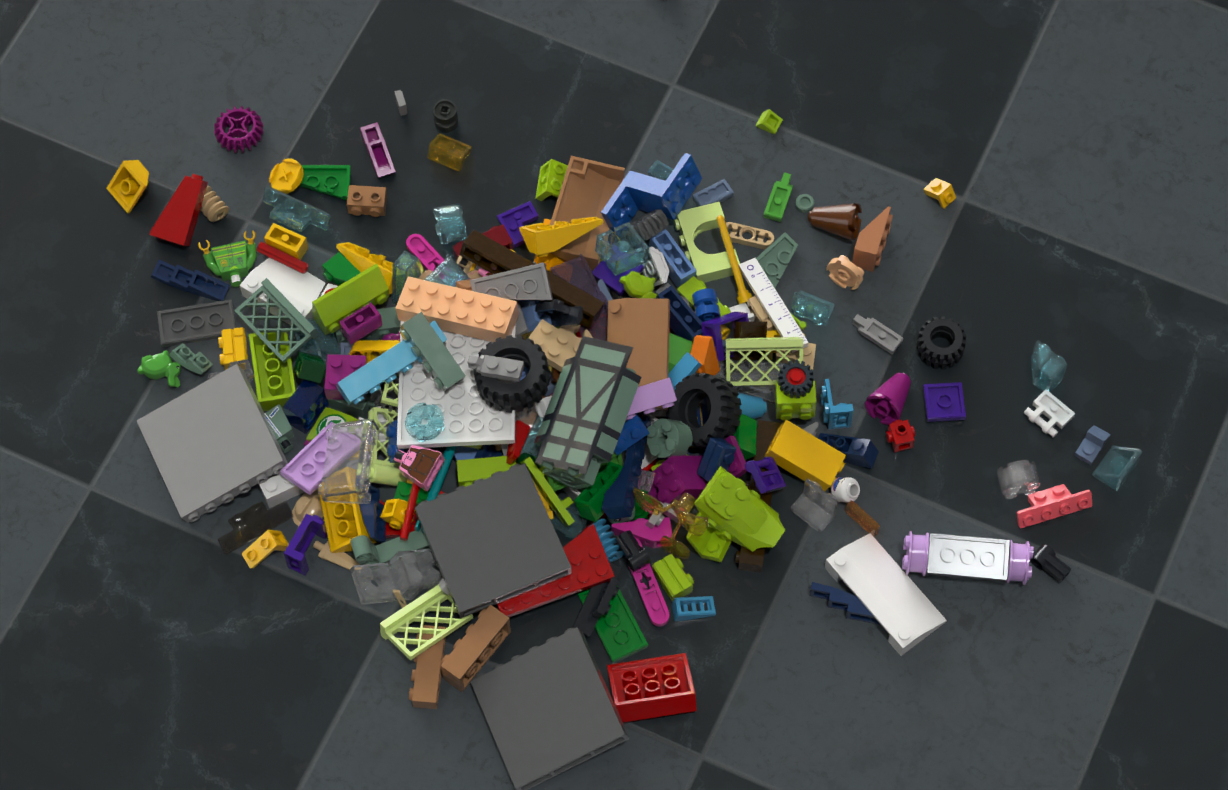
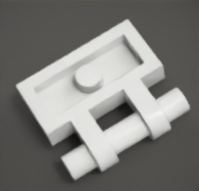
M1046 389L1033 401L1032 405L1037 409L1033 411L1028 407L1024 411V414L1029 417L1028 420L1032 423L1035 422L1042 428L1045 434L1048 433L1053 438L1058 433L1053 427L1057 425L1062 429L1075 416L1071 409ZM1042 413L1050 419L1048 422L1040 417Z

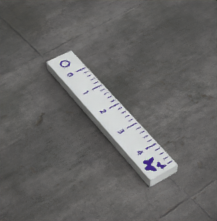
M753 258L739 264L742 275L780 336L803 337V348L807 347L809 342L757 259Z

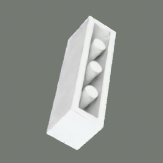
M280 474L259 484L269 508L304 493L302 489Z

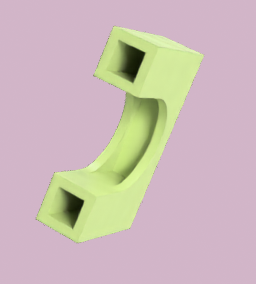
M720 202L680 211L676 216V220H674L676 231H680L681 247L684 246L686 250L684 254L697 270L696 278L704 283L734 275L726 251L717 254H707L700 251L694 244L695 238L700 233L719 228L717 217L719 215L724 217ZM734 249V252H735V255H736V258H737V262H738V265H739L740 262H739V259H738L736 250Z

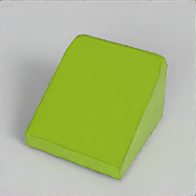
M768 109L761 114L756 127L776 134L783 119Z

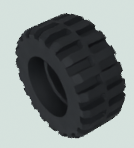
M512 335L506 336L504 339L499 337L495 339V342L486 344V349L482 348L478 353L479 357L481 355H489L524 361V366L530 371L520 382L502 383L495 378L481 376V373L473 369L477 390L482 400H485L486 404L490 407L494 405L498 411L505 409L506 412L512 413V410H517V412L523 411L525 407L529 409L534 406V402L539 403L542 400V395H545L548 391L547 386L550 385L547 357L538 344L534 345V341L529 338L524 340L523 336L513 338Z
M693 373L690 376L684 377L682 379L683 382H678L675 386L677 401H674V406L668 408L666 416L672 420L682 421L690 427L693 436L691 446L706 449L710 438L726 439L728 436L735 434V428L740 424L739 416H742V410L740 409L742 404L741 399L737 397L739 395L738 391L733 388L734 386L730 381L706 373ZM708 395L711 401V413L707 422L700 427L697 420V409L702 399Z

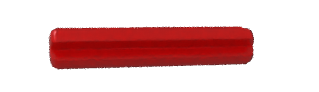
M260 242L257 246V252L302 274H305L308 270L309 265L264 242Z

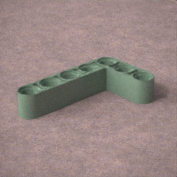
M421 529L419 532L416 530L410 532L407 541L400 540V537L375 546L365 535L357 536L350 541L356 561L367 573L379 572L431 551L425 534L422 533Z

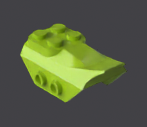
M720 466L694 503L700 515L706 520L705 523L711 528L719 530L721 532L720 535L724 539L731 540L752 552L763 547L773 548L785 532V528L779 519V514L762 501L757 492L749 490L745 486L744 481L736 478Z

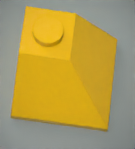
M139 160L123 161L106 189L127 213L132 211L147 187L149 171Z

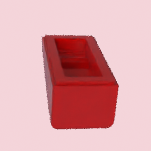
M520 420L515 422V443L508 444L506 463L509 465L519 457L531 429V426Z

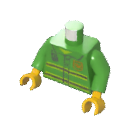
M252 230V238H248L247 231H245V241L213 247L211 251H209L210 243L208 240H206L207 248L205 249L201 247L200 242L198 243L199 249L204 252L203 257L208 269L216 276H221L223 281L230 280L233 287L240 286L242 283L241 277L248 276L249 269L253 268L256 261V243L253 242L256 233L254 230Z

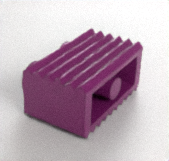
M372 303L362 307V309L359 308V311L356 310V313L353 312L352 315L346 316V319L343 318V321L340 320L339 322L341 332L350 344L383 325L381 315Z

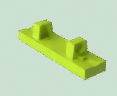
M531 457L521 461V465L526 464L533 482L564 527L574 523V519L566 509L574 503L570 496L560 501L545 479V474L542 473L544 467L542 466L538 469Z

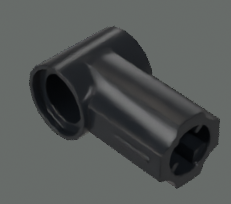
M630 530L621 533L615 538L626 556L625 559L628 566L633 572L651 562L647 551L640 547Z
M1042 544L1033 554V558L1030 559L1036 568L1044 569L1058 582L1063 581L1071 571V568L1056 556L1055 551L1046 544Z

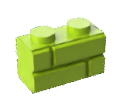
M670 554L662 560L655 562L652 565V571L673 602L675 598L690 594L693 591L692 584H694V581L689 573L685 574L682 568L684 566L679 558L675 559L673 554Z

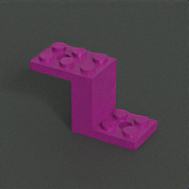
M728 436L725 440L737 448L734 454V461L731 463L728 472L739 478L747 472L745 469L746 461L736 437ZM671 456L638 483V489L648 491V496L652 497L650 504L653 506L650 507L651 513L648 514L649 518L660 502L663 504L666 502L672 506L679 499H698L709 483L697 474L703 456Z

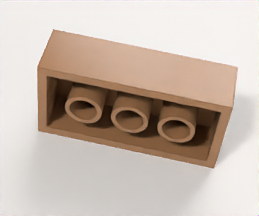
M489 605L487 609H483L480 612L476 623H472L467 628L463 639H458L453 646L454 650L450 655L446 654L441 661L443 679L461 692L465 690L470 681L473 680L511 633L510 618L492 605Z

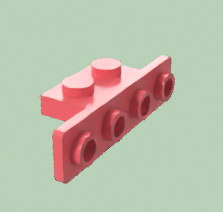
M1062 484L1028 495V502L1032 507L1017 512L1019 528H1025L1092 507V493L1090 490H1085L1071 495L1066 486Z

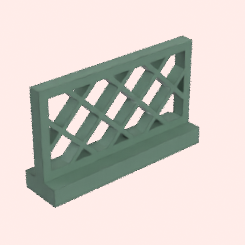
M266 278L261 282L262 286L234 311L276 356L285 363L311 338L315 339L320 334ZM264 292L267 295V303H257V298ZM247 307H253L252 316H244L241 312ZM257 307H266V316H256ZM270 307H278L279 316H269ZM265 320L264 329H256L255 321ZM269 320H278V328H268ZM282 320H291V328H281ZM268 332H277V341H268ZM281 332H290V341H280ZM294 332H302L305 335L300 341H293ZM280 345H289V351L282 356L279 353Z

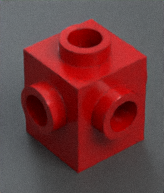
M895 420L889 424L886 438L888 443L892 444L894 452L913 448L915 430L913 426H910L909 421Z

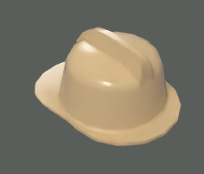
M318 488L311 495L305 492L297 500L292 510V518L297 526H300L306 514L311 516L317 515L323 518Z

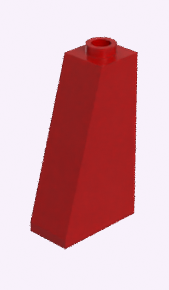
M192 174V177L185 176L149 235L183 246H190L208 182L203 180V176Z

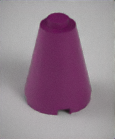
M896 373L867 397L865 408L874 419L877 417L881 419V423L887 425L900 419L911 386L909 376L905 373Z

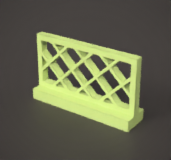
M803 337L725 339L726 381H730V374L735 368L744 375L739 381H730L733 386L776 385L778 380H771L767 374L774 367L779 371L780 369L776 365L783 358L788 362L791 361L786 356L791 350H799V358L797 360H799L800 364L803 361ZM772 350H777L782 355L775 363L767 357ZM730 351H738L743 355L737 364L730 359ZM752 351H758L762 355L755 364L747 357ZM745 358L753 365L746 374L738 367ZM764 358L772 364L766 373L757 366ZM754 368L763 374L758 381H753L748 377V374Z
M438 584L380 623V633L385 640L389 639L409 660H412L473 619V614L461 619L453 618V613H458V611L454 607L455 604L452 597L445 594ZM447 599L452 603V607L440 606ZM429 611H437L436 617H425V614ZM439 612H451L450 618H439ZM414 621L421 622L420 628L409 627V624ZM424 622L435 623V628H423ZM438 623H449L448 628L437 629ZM405 632V638H396L394 634ZM408 632L420 633L419 639H407ZM422 633L434 634L430 640L422 639ZM418 644V648L410 652L406 645Z

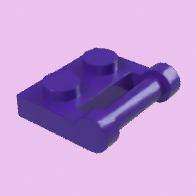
M765 457L760 461L751 460L746 462L745 469L752 474L755 486L761 494L786 487L784 479L772 457ZM760 468H766L768 471L761 472Z

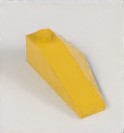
M350 242L336 245V248L360 272L377 264L389 288V295L399 293L404 287L407 278L412 277L416 272L415 269L397 260L395 263L385 260L386 256L369 254L370 251Z

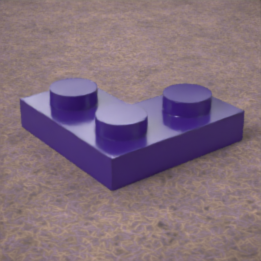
M531 201L497 215L500 225H504L513 241V248L525 243L519 227L539 219Z

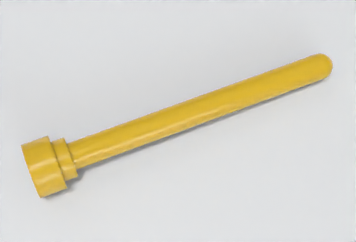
M719 215L717 222L738 287V304H741L752 298V294L745 288L725 219L722 215Z

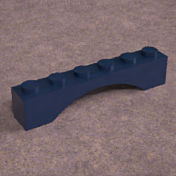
M643 411L638 412L646 428L651 426L650 418ZM647 435L627 448L623 468L617 479L605 492L602 510L610 519L632 516V511L635 507V496L638 491L639 476L641 475L642 460L645 457L644 450L647 443Z

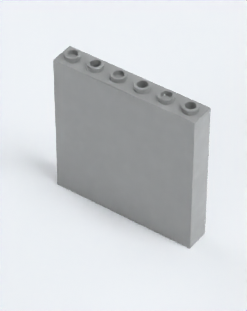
M237 364L137 420L180 517L188 523L198 520L206 512L209 513L216 510L217 506L222 503L232 501L238 494L248 492L254 485L264 483L268 477L280 474V470L288 464L244 370Z

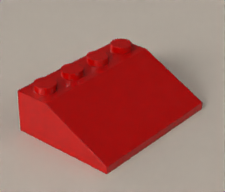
M686 653L607 665L612 699L622 722L697 711L696 694Z

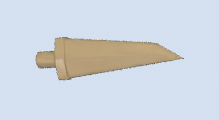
M315 541L313 547L320 551L319 558L371 579L369 573L345 552L331 553L329 541L325 545Z

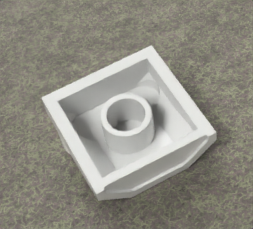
M649 247L635 253L638 262L644 266L642 271L644 276L656 279L654 286L667 282L669 268L663 253L654 247Z

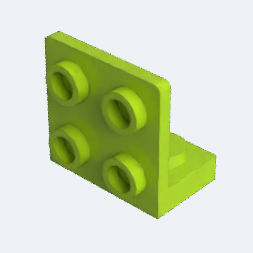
M550 159L540 167L535 199L543 201L551 195L559 196L568 165Z
M698 512L686 538L702 558L722 562L731 540L724 539L720 535L721 532L708 526L705 523L706 520Z

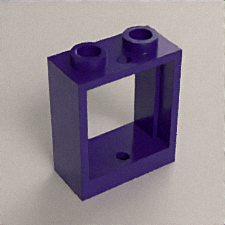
M734 311L701 323L703 336H711L713 338L718 361L726 359V348L723 349L720 325L732 321L735 334V322L749 321L748 313ZM730 351V358L733 357L734 351Z

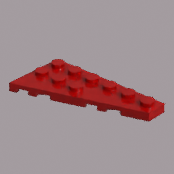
M594 524L563 547L572 567L571 574L498 603L499 611L507 617H512L609 581L612 577L615 578Z

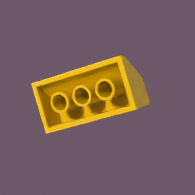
M347 467L332 474L318 487L331 553L353 551L350 541L361 535L367 536L373 544L376 543L367 531L359 507L356 470Z

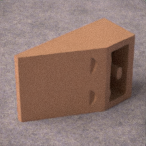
M888 206L859 233L852 262L857 267L874 272L875 266L880 265L881 254L884 251L886 238L891 229L893 215L890 214L891 207Z

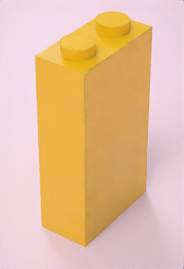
M785 420L779 426L764 457H772L778 466L820 491L825 492L829 487L831 488L832 483L837 479L835 477L837 472L840 473L845 465L843 460L846 455L790 421Z

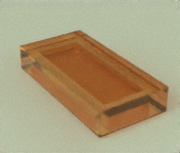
M851 500L846 505L845 512L866 532L871 533L875 537L879 533L880 525Z

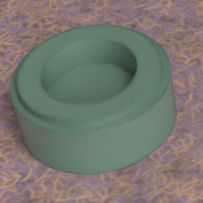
M808 194L799 195L796 199V209L801 213L812 211L814 208L812 196Z

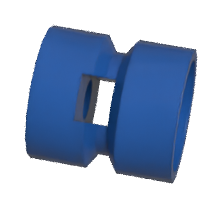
M701 289L693 293L692 298L696 308L695 314L702 322L721 316L719 305H717V294L714 289Z

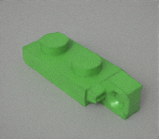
M784 172L781 182L776 181L774 183L764 211V218L778 222L782 221L792 193L793 185L789 184L791 174Z

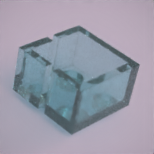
M627 222L614 228V235L612 230L597 235L595 251L604 262L606 261V265L616 276L646 263L649 247L632 225Z

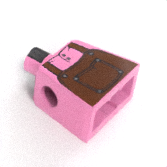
M412 445L407 453L398 450L394 456V461L401 463L399 470L402 475L425 491L429 490L445 461L441 452Z

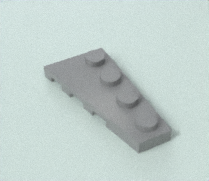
M544 262L470 280L472 291L509 300H553Z

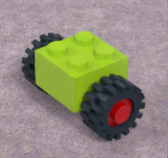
M791 360L788 362V365L785 363L783 368L779 370L775 390L776 419L792 421V418H795V421H798V418L808 420L815 417L816 389L813 370H810L809 365L805 366L804 361L800 364L798 363L799 360H795V363H792Z

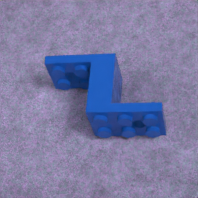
M685 153L666 181L629 171L601 211L610 231L616 233L619 237L620 230L628 225L638 209L645 212L661 209L667 218L674 220L702 180V176L691 154Z

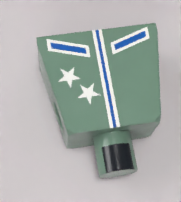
M278 404L264 414L284 453H287L293 448L290 440L294 437L289 421Z

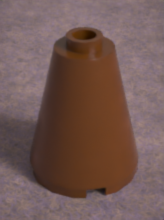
M859 203L814 207L809 212L808 221L814 227L854 241V238L858 237L861 226V219L858 216V213H862L861 205Z

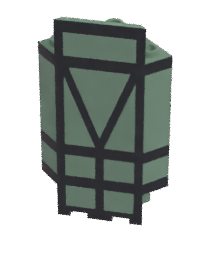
M582 336L575 357L566 359L534 442V444L540 446L535 463L544 467L543 474L576 490L593 486L600 465L611 461L642 378L635 374L636 372L633 369L626 368L633 347Z

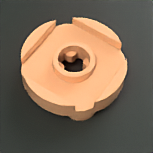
M840 255L839 258H833L827 265L826 269L830 271L829 277L842 288L849 286L852 287L851 290H855L863 281V269L850 262L848 257Z

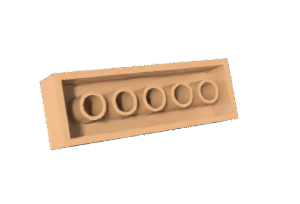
M413 277L407 278L395 308L398 320L406 322L422 312L429 323L435 320L443 331L495 342V339L499 337L504 339L506 336L511 335L519 316L517 301Z

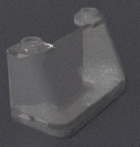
M374 419L332 424L330 428H327L326 440L328 441L322 483L318 485V494L321 495L324 502L370 504L371 494L367 493L368 486L371 483L369 480L373 445L376 446L375 440H379L380 434Z

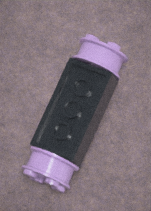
M909 531V535H906L904 538L903 550H907L902 559V569L906 570V575L909 572L922 573L923 576L997 582L1006 581V583H1009V581H1020L1023 585H1026L1027 580L1032 576V566H1029V561L1033 558V546H1030L1029 541H1026L1025 544L1013 543L1012 540L929 534L927 532L925 535L912 534V531Z

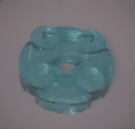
M419 403L408 410L405 427L411 437L419 442H425L437 437L444 430V416L438 406ZM422 419L430 420L426 425L421 424Z

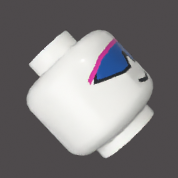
M838 477L831 486V494L838 502H854L860 493L858 482L851 477Z

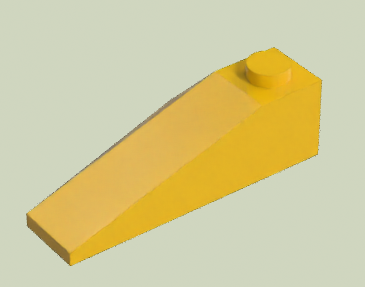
M598 217L572 219L571 223L554 221V225L532 224L519 227V230L529 252L537 254L538 257L548 256V253L555 252L603 224L604 221Z

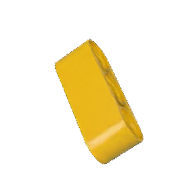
M356 341L349 355H364L367 357V363L400 343V341Z

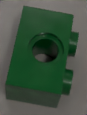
M299 351L294 371L298 378L321 383L322 378L325 379L326 364L321 356Z

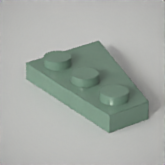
M786 232L756 258L774 288H776L798 247V244Z

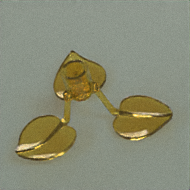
M634 487L633 492L636 502L643 510L650 514L658 515L660 512L664 513L675 506L674 512L677 514L679 521L671 538L662 536L660 542L664 550L669 554L682 559H688L690 556L689 549L680 541L675 540L681 524L684 525L688 532L696 536L703 535L708 525V517H700L689 513L695 505V498L690 494L684 493L678 501L674 499L671 504L663 508L662 503L656 498Z

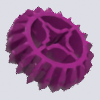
M241 105L239 109L234 106L233 110L227 108V113L221 112V117H217V123H214V135L222 148L226 147L228 151L233 149L235 153L241 150L244 153L246 148L251 151V145L257 147V141L262 139L261 135L264 133V126L261 117L257 115L255 110L251 111L249 107L244 110V107ZM252 124V125H253V128H252V130H251L250 133H249V132H248V129H249V126ZM229 126V132L225 134V130Z

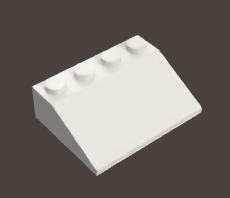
M268 258L253 269L240 284L242 296L248 299L262 286L261 282L267 278L310 323L314 320L312 301L321 297L327 286V283L309 272L302 274L271 258ZM264 292L257 298V303H267V295ZM270 307L269 312L279 316V308ZM288 319V320H283L284 322H286V323H288L289 325H291V320H290V319Z

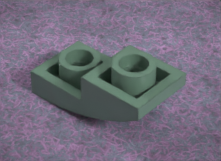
M183 343L169 354L172 359L183 367L201 375L213 366L200 351L195 355Z

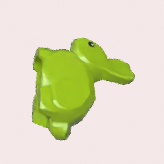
M635 271L620 277L619 281L623 284L624 290L630 297L655 299L657 296L656 293H653L655 278L640 275V273Z

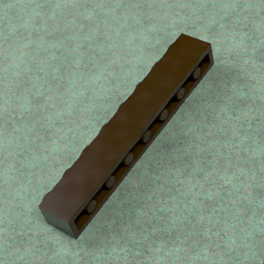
M473 230L463 241L459 254L492 274L535 265V263L476 230ZM547 271L553 299L564 301V305L569 307H583V318L580 323L591 328L601 315L604 302ZM540 300V301H542V302L544 303V301H551V302H552L553 300Z
M758 420L754 461H760L765 458L764 456L781 423ZM760 468L761 472L768 471L766 468ZM751 474V478L746 479L747 488L757 492L760 495V499L771 507L772 492L761 494L756 488L755 480ZM741 546V551L736 552L735 563H739L738 570L762 573L765 547L758 548L752 552Z

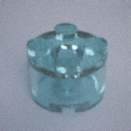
M460 203L433 208L435 219L438 224H435L436 233L439 235L441 244L462 241L467 238L465 220H463V211Z

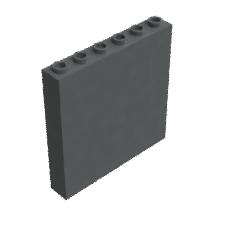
M525 463L522 465L515 464L504 472H495L487 479L475 480L472 485L467 487L460 486L452 493L440 494L434 500L422 501L415 507L416 516L460 618L571 574L572 567Z
M578 627L569 628L563 635L552 637L545 644L534 646L528 650L529 652L523 655H516L511 658L510 662L498 664L493 667L492 671L478 674L474 680L470 681L516 790H528L630 739L586 638Z

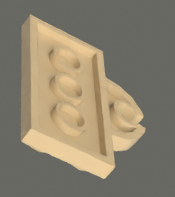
M543 319L529 336V339L534 341V345L538 344L542 351L545 352L548 364L560 372L566 359L575 357L582 338L574 335V333L578 332L580 325L560 327L558 329ZM586 329L582 336L593 338Z

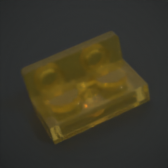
M439 133L429 144L427 158L460 171L464 159L471 153L472 146Z

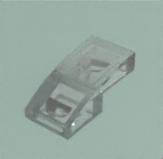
M641 469L638 489L650 492L655 473Z

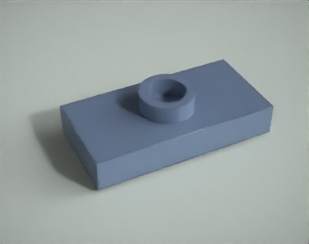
M723 179L693 194V199L699 207L716 202L721 203L734 196V192L727 181Z

